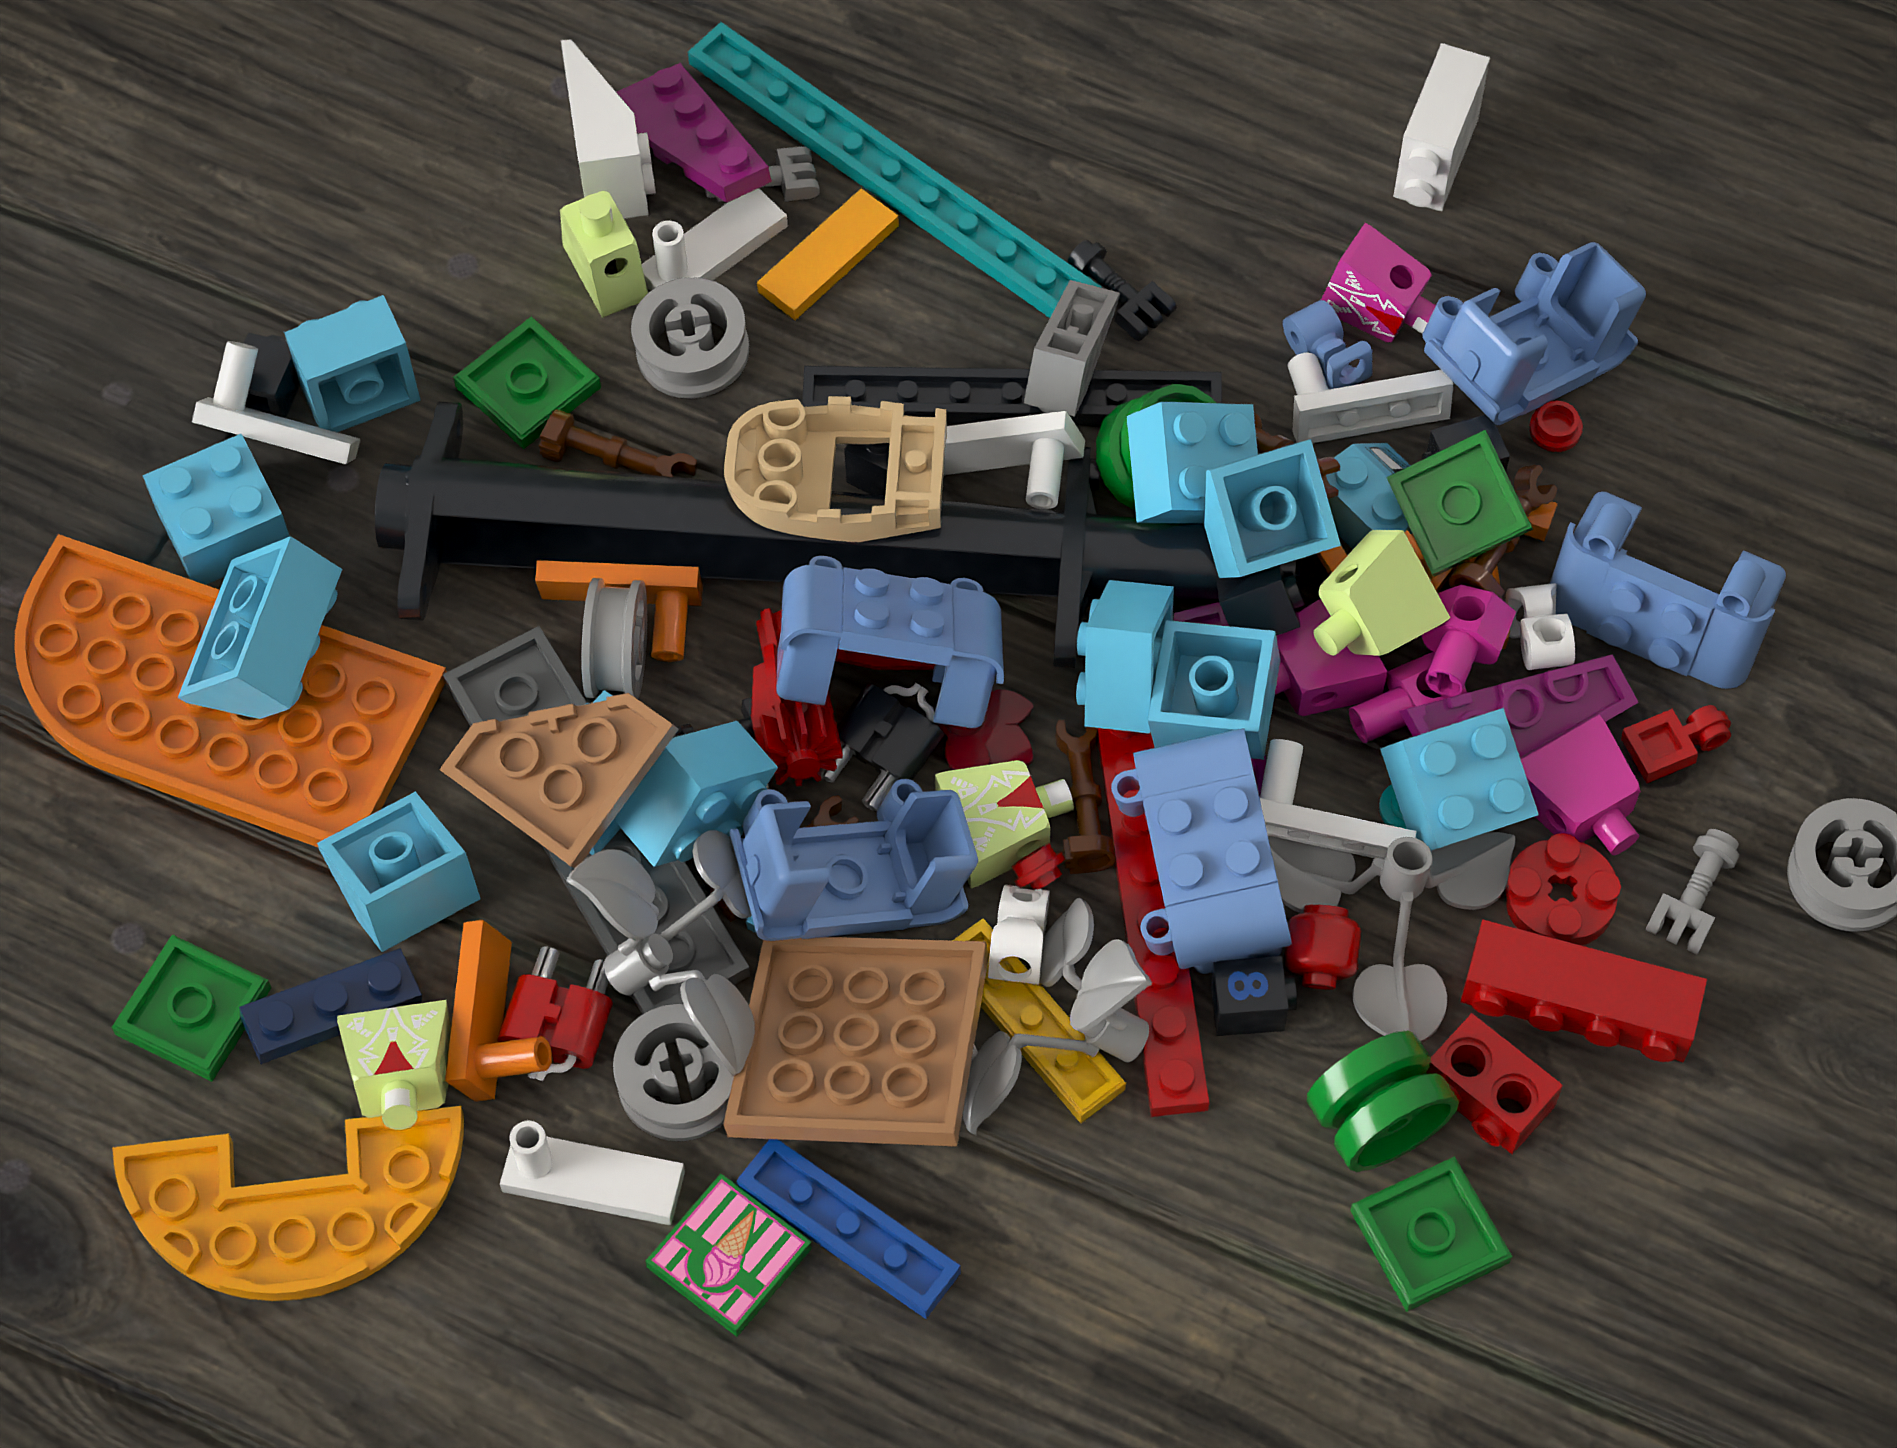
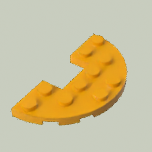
M461 1106L417 1111L416 1123L403 1130L387 1127L382 1121V1116L345 1119L348 1174L235 1187L233 1141L229 1133L112 1147L114 1170L125 1205L140 1232L153 1249L172 1267L188 1278L228 1295L252 1300H299L337 1291L369 1277L401 1255L423 1233L442 1206L454 1181L461 1158L464 1137V1113Z

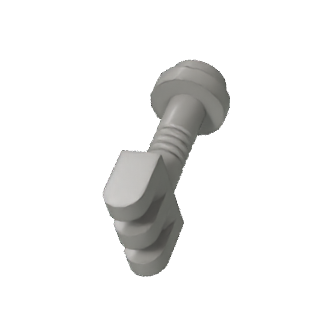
M808 147L777 149L776 166H768L772 182L764 186L781 185L785 201L811 199L818 196L820 189L818 181L815 180L816 172L814 165L811 163L810 149ZM705 189L707 198L716 197L718 202L723 201Z
M1709 829L1706 835L1697 838L1693 850L1700 857V860L1694 870V874L1691 876L1692 878L1689 880V884H1687V888L1684 890L1680 900L1663 893L1646 927V931L1656 935L1661 930L1666 916L1675 921L1666 940L1677 945L1687 926L1696 931L1688 942L1687 950L1698 955L1715 920V917L1700 911L1720 869H1732L1738 861L1739 853L1736 850L1739 843L1734 837L1717 829Z

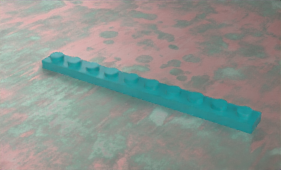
M722 22L688 51L689 65L1049 318L1053 314L1070 280L1102 288L1099 284Z

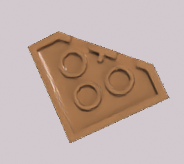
M629 693L606 697L605 701L580 706L569 704L528 712L529 716L503 721L492 719L473 723L439 770L561 860L576 868L587 857L679 730Z

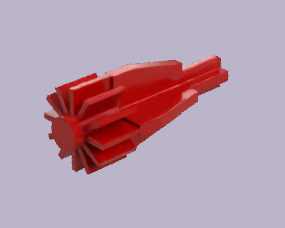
M768 608L760 612L761 619L756 621L764 663L753 668L751 707L753 732L757 744L778 766L774 773L776 784L782 785L790 776L795 779L796 786H802V779L813 777L817 782L821 781L820 768L834 772L837 769L835 759H842L843 752L836 721L834 720L829 691L824 706L785 700L777 694V654L781 633L782 610L773 613Z

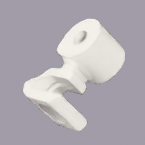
M1556 583L1507 589L1506 603L1516 613L1522 605L1524 607V618L1519 622L1516 620L1515 614L1510 627L1509 637L1514 639L1520 638L1523 661L1527 670L1573 665L1575 660L1573 628L1568 614L1556 615Z
M1004 885L999 904L998 922L992 931L989 979L1039 985L1050 890H1031ZM1015 956L1026 960L1031 968L1024 973H1011L1002 968L999 961L1006 957Z

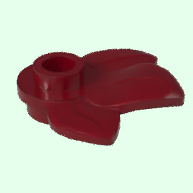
M998 689L991 692L985 719L980 727L967 728L937 723L947 739L945 759L951 770L1016 760L1024 762L1026 766L1031 765L1033 762V750L1030 741L1018 725L1024 722L1033 710V703L1014 691Z

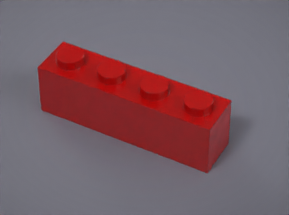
M1482 919L1460 1002L1472 1005L1477 1012L1487 1016L1500 1017L1509 1015L1528 1020L1533 1027L1543 1031L1556 1032L1565 1030L1584 1035L1589 1042L1599 1046L1613 1047L1621 1045L1639 1050L1645 1057L1655 1061L1670 1062L1677 1060L1684 1062L1694 1040L1707 979Z

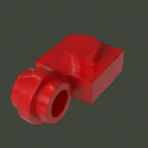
M1714 705L1704 706L1694 711L1687 718V725L1682 726L1674 710L1670 709L1624 728L1621 740L1647 784L1695 764L1698 752L1694 745H1699L1703 751H1710L1726 743L1731 737V732L1729 731L1731 721L1724 711H1718Z

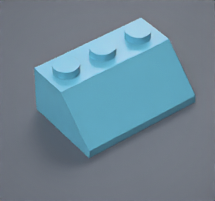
M291 536L232 559L178 698L189 704L257 719L289 710L301 695L303 689L301 678L307 662L314 656L319 647L320 636L318 633L325 615L331 610L337 599L338 592L335 587L342 569Z

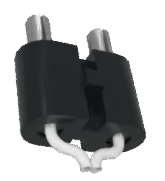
M867 683L837 725L843 758L835 759L837 769L834 772L820 768L821 778L831 783L834 782L852 756L864 764H870L875 767L880 775L863 797L862 802L870 810L878 811L892 785L900 779L913 781L945 736V733L933 723L935 712L925 699L928 691L917 683L911 688L891 685L884 690L871 683ZM897 693L902 696L917 694L918 704L926 712L927 717L909 706L906 708L899 704L898 699L890 694Z

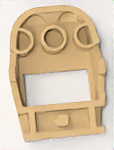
M829 396L828 405L803 407L798 399L775 401L756 406L737 419L728 435L724 464V477L728 491L738 508L754 522L772 530L798 536L859 543L941 528L942 489L947 439V409L936 408L935 417H915L904 415V404L881 401V407L874 408L852 405L851 397ZM890 443L885 505L872 506V513L841 515V509H830L836 444Z

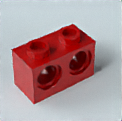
M1473 1013L1467 1017L1431 1057L1430 1067L1426 1073H1437L1444 1077L1459 1100L1457 1111L1472 1122L1474 1131L1481 1139L1495 1147L1501 1145L1512 1155L1554 1109L1563 1087L1559 1081ZM1460 1062L1471 1064L1477 1069L1479 1075L1474 1077L1462 1076L1454 1070L1452 1065ZM1504 1098L1514 1099L1523 1106L1525 1111L1517 1114L1509 1113L1500 1107L1498 1101Z

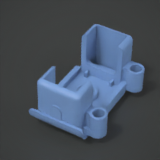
M1591 242L1563 255L1559 263L1548 254L1536 253L1532 255L1515 288V294L1521 302L1491 317H1488L1500 293V290L1497 288L1490 289L1464 303L1450 296L1440 298L1423 331V339L1426 342L1424 347L1425 354L1494 424L1501 425L1592 381L1594 378L1622 363L1638 344L1637 337L1628 329L1646 297V291L1600 244Z
M1608 492L1596 493L1575 531L1576 524L1569 523L1550 581V584L1556 583V615L1568 614L1571 624L1586 630L1587 634L1686 677L1689 675L1712 686L1725 689L1735 688L1743 684L1751 671L1774 615L1775 609L1773 608L1786 578V572L1783 567L1743 550L1720 594H1717L1626 555L1627 550L1622 549V546L1642 507Z
M828 556L813 557L809 565L794 569L787 575L784 581L781 633L777 654L776 691L779 697L785 700L824 706L839 644L840 650L935 664L932 681L940 682L942 686L933 722L967 728H978L983 724L995 676L998 684H1003L1004 664L1001 609L995 598L983 592V588L978 582L967 578H958L953 580L951 584H946L928 577L914 579L889 575L870 568L858 570L844 567L842 569V565L838 560Z
M1237 729L1133 753L1136 769L1119 773L1114 778L1111 789L1118 808L1123 814L1135 817L1145 812L1165 905L1164 909L1149 912L1141 922V933L1149 950L1157 955H1168L1175 951L1180 969L1194 967L1201 974L1212 973L1213 962L1279 956L1282 947L1291 945L1292 941L1245 729ZM1130 790L1139 791L1134 797H1123ZM1159 928L1169 929L1164 937H1152L1154 931Z
M900 779L892 785L878 808L877 822L799 828L811 808L808 801L788 803L787 799L780 792L768 789L761 791L757 795L743 821L742 826L745 838L740 837L738 829L730 830V838L757 936L763 940L810 939L939 925L960 917L968 909L963 885L977 866L978 856L960 797L953 790L922 792L920 786L914 781Z

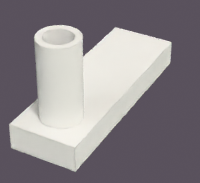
M758 188L728 202L685 234L683 228L677 222H660L654 227L652 232L655 255L642 263L646 287L652 291L663 283L687 277L704 278L713 281L788 227L787 214Z
M227 341L214 398L207 397L196 402L192 419L193 423L237 435L242 433L244 437L342 464H348L356 459L360 443L359 438L246 408L245 403L258 348L244 343Z
M1298 354L1288 364L1297 393L1294 396L1293 434L1297 443L1311 439L1313 444L1450 419L1453 381L1442 370L1329 390L1319 360L1315 354Z
M1067 411L947 426L944 475L1030 464L1026 502L1037 509H1051L1058 504L1063 460L1083 458L1085 439Z
M1273 739L1270 741L1260 793V802L1268 836L1371 858L1379 857L1384 860L1388 847L1394 840L1401 837H1416L1417 831L1293 805L1303 746L1297 742L1284 739Z
M534 1121L520 1122L512 1129L510 1133L511 1145L500 1181L502 1192L672 1225L685 1174L683 1163L546 1137L542 1126Z

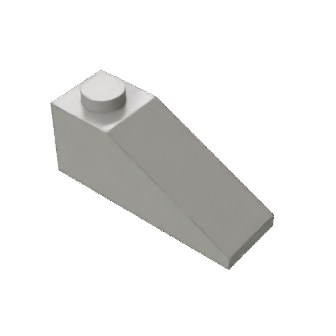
M1073 280L1069 281L1034 348L1024 399L1025 404L1039 407L1045 413L1067 411L1070 416L1075 417L1090 384L1119 300V292Z

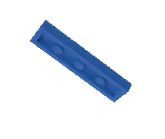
M769 1139L737 1179L738 1187L771 1212L925 1319H927L961 1274V1265L778 1139Z

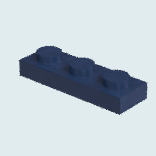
M401 948L240 1006L239 1010L241 1020L260 1064H264L341 1035L337 1022V1016L420 1004L422 1003V994Z

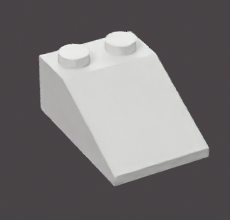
M563 40L561 45L584 198L600 191H608L623 218L649 215L646 195L656 194L648 135L647 133L637 134L634 113L574 42L572 40Z

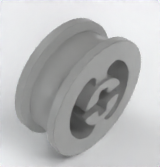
M696 277L671 280L650 291L641 300L634 312L631 333L636 348L638 366L644 378L657 390L678 398L706 397L722 391L731 385L744 370L750 348L745 314L737 297L723 285L709 279ZM710 322L719 325L725 331L724 337L716 346L714 345ZM666 330L671 354L662 351L656 345L659 337Z
M592 578L586 596L582 630V682L586 698H597L600 690L621 691L629 693L638 699L643 683L647 647V595L645 583L642 580H633L630 588L605 587L602 578Z
M1849 798L1824 804L1805 819L1790 853L1787 876L1793 896L1811 917L1835 929L1866 931L1883 926L1897 916V813L1884 805L1870 800ZM1828 842H1834L1825 866V871H1829L1826 877L1818 865L1815 851ZM1885 858L1891 870L1892 881L1881 888H1874L1873 885Z
M671 1004L652 1009L632 1022L621 1036L613 1060V1072L619 1098L631 1121L644 1132L669 1141L698 1139L721 1127L724 1124L734 1076L732 1077V1074L697 1029L688 1015L684 1004ZM672 1042L677 1044L679 1058L687 1077L692 1102L681 1104L677 1082L671 1070L665 1044ZM694 1043L699 1044L704 1048L700 1049ZM653 1052L651 1062L646 1066H642L646 1058ZM711 1079H716L709 1091L702 1096L706 1083ZM658 1096L666 1103L659 1102L652 1097Z

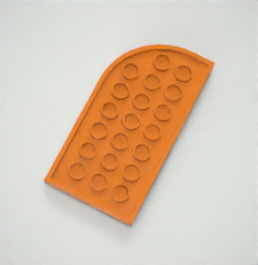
M58 534L24 595L15 629V658L22 688L34 713L44 728L60 745L74 756L103 771L318 847V842L382 809L445 686L443 674L447 672L445 667L321 625L318 633L320 636L319 647L314 656L307 662L301 678L303 684L301 695L289 710L257 719L186 703L179 699L178 695L220 590Z

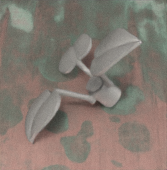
M709 830L695 840L692 851L694 863L704 881L715 890L660 935L654 933L657 929V917L659 916V909L652 904L655 898V885L644 867L634 857L621 850L610 849L591 855L569 874L566 882L582 891L594 903L602 915L619 932L628 937L626 941L618 945V950L608 955L604 961V970L611 985L624 995H632L650 984L654 991H657L665 985L682 983L680 987L681 998L691 1020L732 1074V1077L741 1072L754 1040L755 1022L751 1009L739 990L729 980L719 974H713L707 979L698 970L665 974L673 960V952L668 941L721 899L724 900L737 917L748 918L752 916L731 838L720 831Z
M1489 831L1434 850H1430L1423 841L1417 838L1401 837L1390 844L1385 860L1379 857L1374 858L1372 866L1354 881L1352 879L1356 867L1351 853L1268 836L1282 902L1294 911L1303 913L1304 906L1311 904L1338 907L1341 892L1352 895L1374 877L1380 876V884L1385 893L1391 899L1401 903L1393 967L1376 964L1366 968L1357 978L1354 985V1006L1360 1018L1369 1027L1383 1036L1393 1032L1409 1030L1416 1034L1421 1043L1431 1038L1444 1018L1447 1007V991L1442 978L1434 968L1424 964L1404 967V954L1413 899L1422 893L1424 887L1433 888L1437 886L1441 899L1453 907L1476 910L1492 905L1501 897L1505 890L1515 846V836Z
M1077 898L1071 904L1069 909L1054 922L1044 936L1039 983L1045 987H1050L1063 975L1065 980L1078 990L1077 999L1073 1004L1070 1014V1024L1073 1029L1085 1034V1040L1016 1034L1010 1040L1009 1035L1003 1031L996 1032L990 1037L971 1061L963 1109L966 1128L976 1136L979 1124L997 1109L1013 1088L1021 1068L1022 1053L1020 1049L1022 1047L1038 1046L1082 1051L1092 1057L1101 1049L1124 1062H1130L1139 1055L1145 1046L1149 1034L1148 1022L1121 1008L1152 984L1150 978L1140 967L1132 948L1127 943L1114 939L1107 943L1093 957L1082 979L1075 972L1074 964L1087 953L1094 930L1092 910L1089 904L1081 898Z

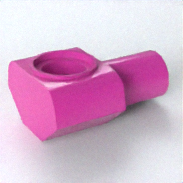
M1459 585L1438 593L1451 618L1422 634L1425 646L1431 651L1436 652L1425 679L1430 689L1443 696H1457L1462 692L1473 662L1489 665L1497 662L1516 611L1495 593L1465 585Z
M1431 652L1387 671L1389 691L1349 709L1352 727L1363 743L1406 726L1399 711L1453 697L1439 694L1441 697L1430 698L1420 692L1432 690L1427 685L1425 679L1436 652ZM1465 686L1458 695L1467 693Z

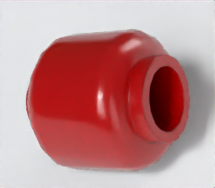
M1305 905L1303 913L1297 914L1289 920L1288 928L1292 944L1285 947L1284 963L1290 972L1303 976L1302 986L1320 990H1335L1337 980L1347 979L1356 974L1359 962L1361 928L1356 921L1348 918L1349 911L1347 909L1330 905Z

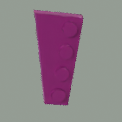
M681 63L662 69L654 75L616 92L634 113L637 134L647 133L649 146L653 148L654 156L666 164L673 162L681 166L686 177L726 203L772 182L768 165Z
M1612 654L1415 706L1399 712L1412 736L1415 737L1504 708L1520 759H1523L1599 714L1606 722L1639 702Z

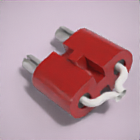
M544 946L540 949L532 975L519 976L497 1041L505 1042L542 1036L546 1038L550 1045L553 1061L560 1063L551 1064L547 1071L529 1073L528 1077L544 1081L545 1076L551 1072L562 1073L572 1067H592L613 1005V1001L605 995L609 980L604 970L603 960H596L594 962L586 988L570 984L569 989L559 987L557 981L551 979L559 952L552 947L549 949L548 946Z

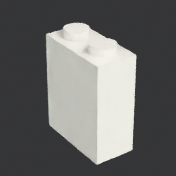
M1441 43L1403 136L1393 197L1406 200L1414 206L1429 207L1442 211L1478 121L1490 57Z

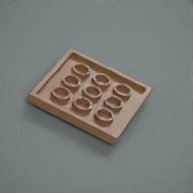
M844 937L763 940L749 1004L755 1022V1035L743 1069L733 1078L724 1120L727 1136L734 1138L957 1146L989 959L986 942Z

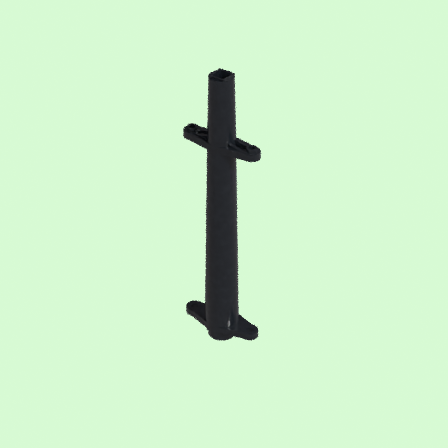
M439 401L422 454L417 455L413 465L385 463L381 469L376 492L375 532L378 547L382 549L404 550L398 587V614L402 620L424 621L441 563L536 568L537 560L686 566L699 567L701 578L784 582L791 571L800 566L809 565L813 557L828 556L838 560L842 565V569L844 567L858 570L870 568L882 571L885 574L914 579L928 577L946 584H951L953 580L958 578H967L978 582L982 586L984 593L1058 597L1053 667L1075 668L1076 658H1085V656L1078 655L1077 637L1080 624L1090 599H1100L1109 580L1173 586V603L1214 604L1219 602L1217 581L1225 579L1218 576L1204 524L1137 523L1136 518L1096 514L1091 490H1098L1100 471L1096 458H1090L1091 447H1084L1083 458L1069 459L1065 512L942 501L941 528L858 543L810 538L766 528L754 522L738 508L728 491L725 481L459 458L463 435L462 404ZM832 491L830 509H841V515L872 513V506L885 505V496ZM1301 558L1281 564L1285 577L1295 574L1299 583Z

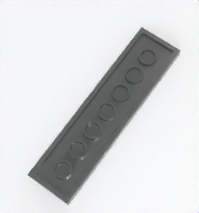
M540 626L443 674L445 685L470 727L473 723L492 719L503 721L529 716L528 712L569 704L580 706L587 703ZM622 829L601 850L616 849L628 853L650 875L655 885V898L652 904L659 909L658 925L654 932L655 934L660 935L707 898L685 862L676 860L654 867ZM542 846L607 956L618 950V945L626 941L628 937L619 932L582 891L566 882L567 877L575 868ZM713 907L668 941L673 952V960L665 974L698 970L705 979L713 974H719L733 985L751 976L749 965ZM682 983L665 985L657 991H654L650 984H648L631 996L643 1015L661 1006L683 1004L680 991Z

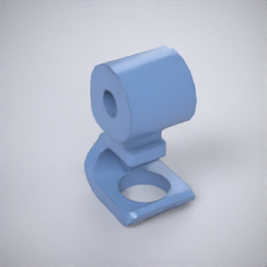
M1320 300L1283 319V330L1290 347L1296 355L1313 353L1317 356L1329 390L1357 385L1372 376V349L1366 341H1360L1346 348V344L1343 342L1344 333L1341 321L1335 310L1326 301ZM1355 359H1360L1356 368L1348 364Z

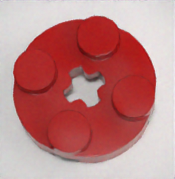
M1559 833L1551 836L1549 840H1541L1528 846L1513 861L1505 888L1507 912L1511 921L1518 929L1584 946L1601 936L1610 925L1616 911L1621 884L1612 866L1601 853L1591 846L1579 842L1570 834ZM1564 883L1569 885L1573 889L1571 894L1575 900L1569 902L1565 898H1560L1554 901L1550 898L1553 889L1551 884Z

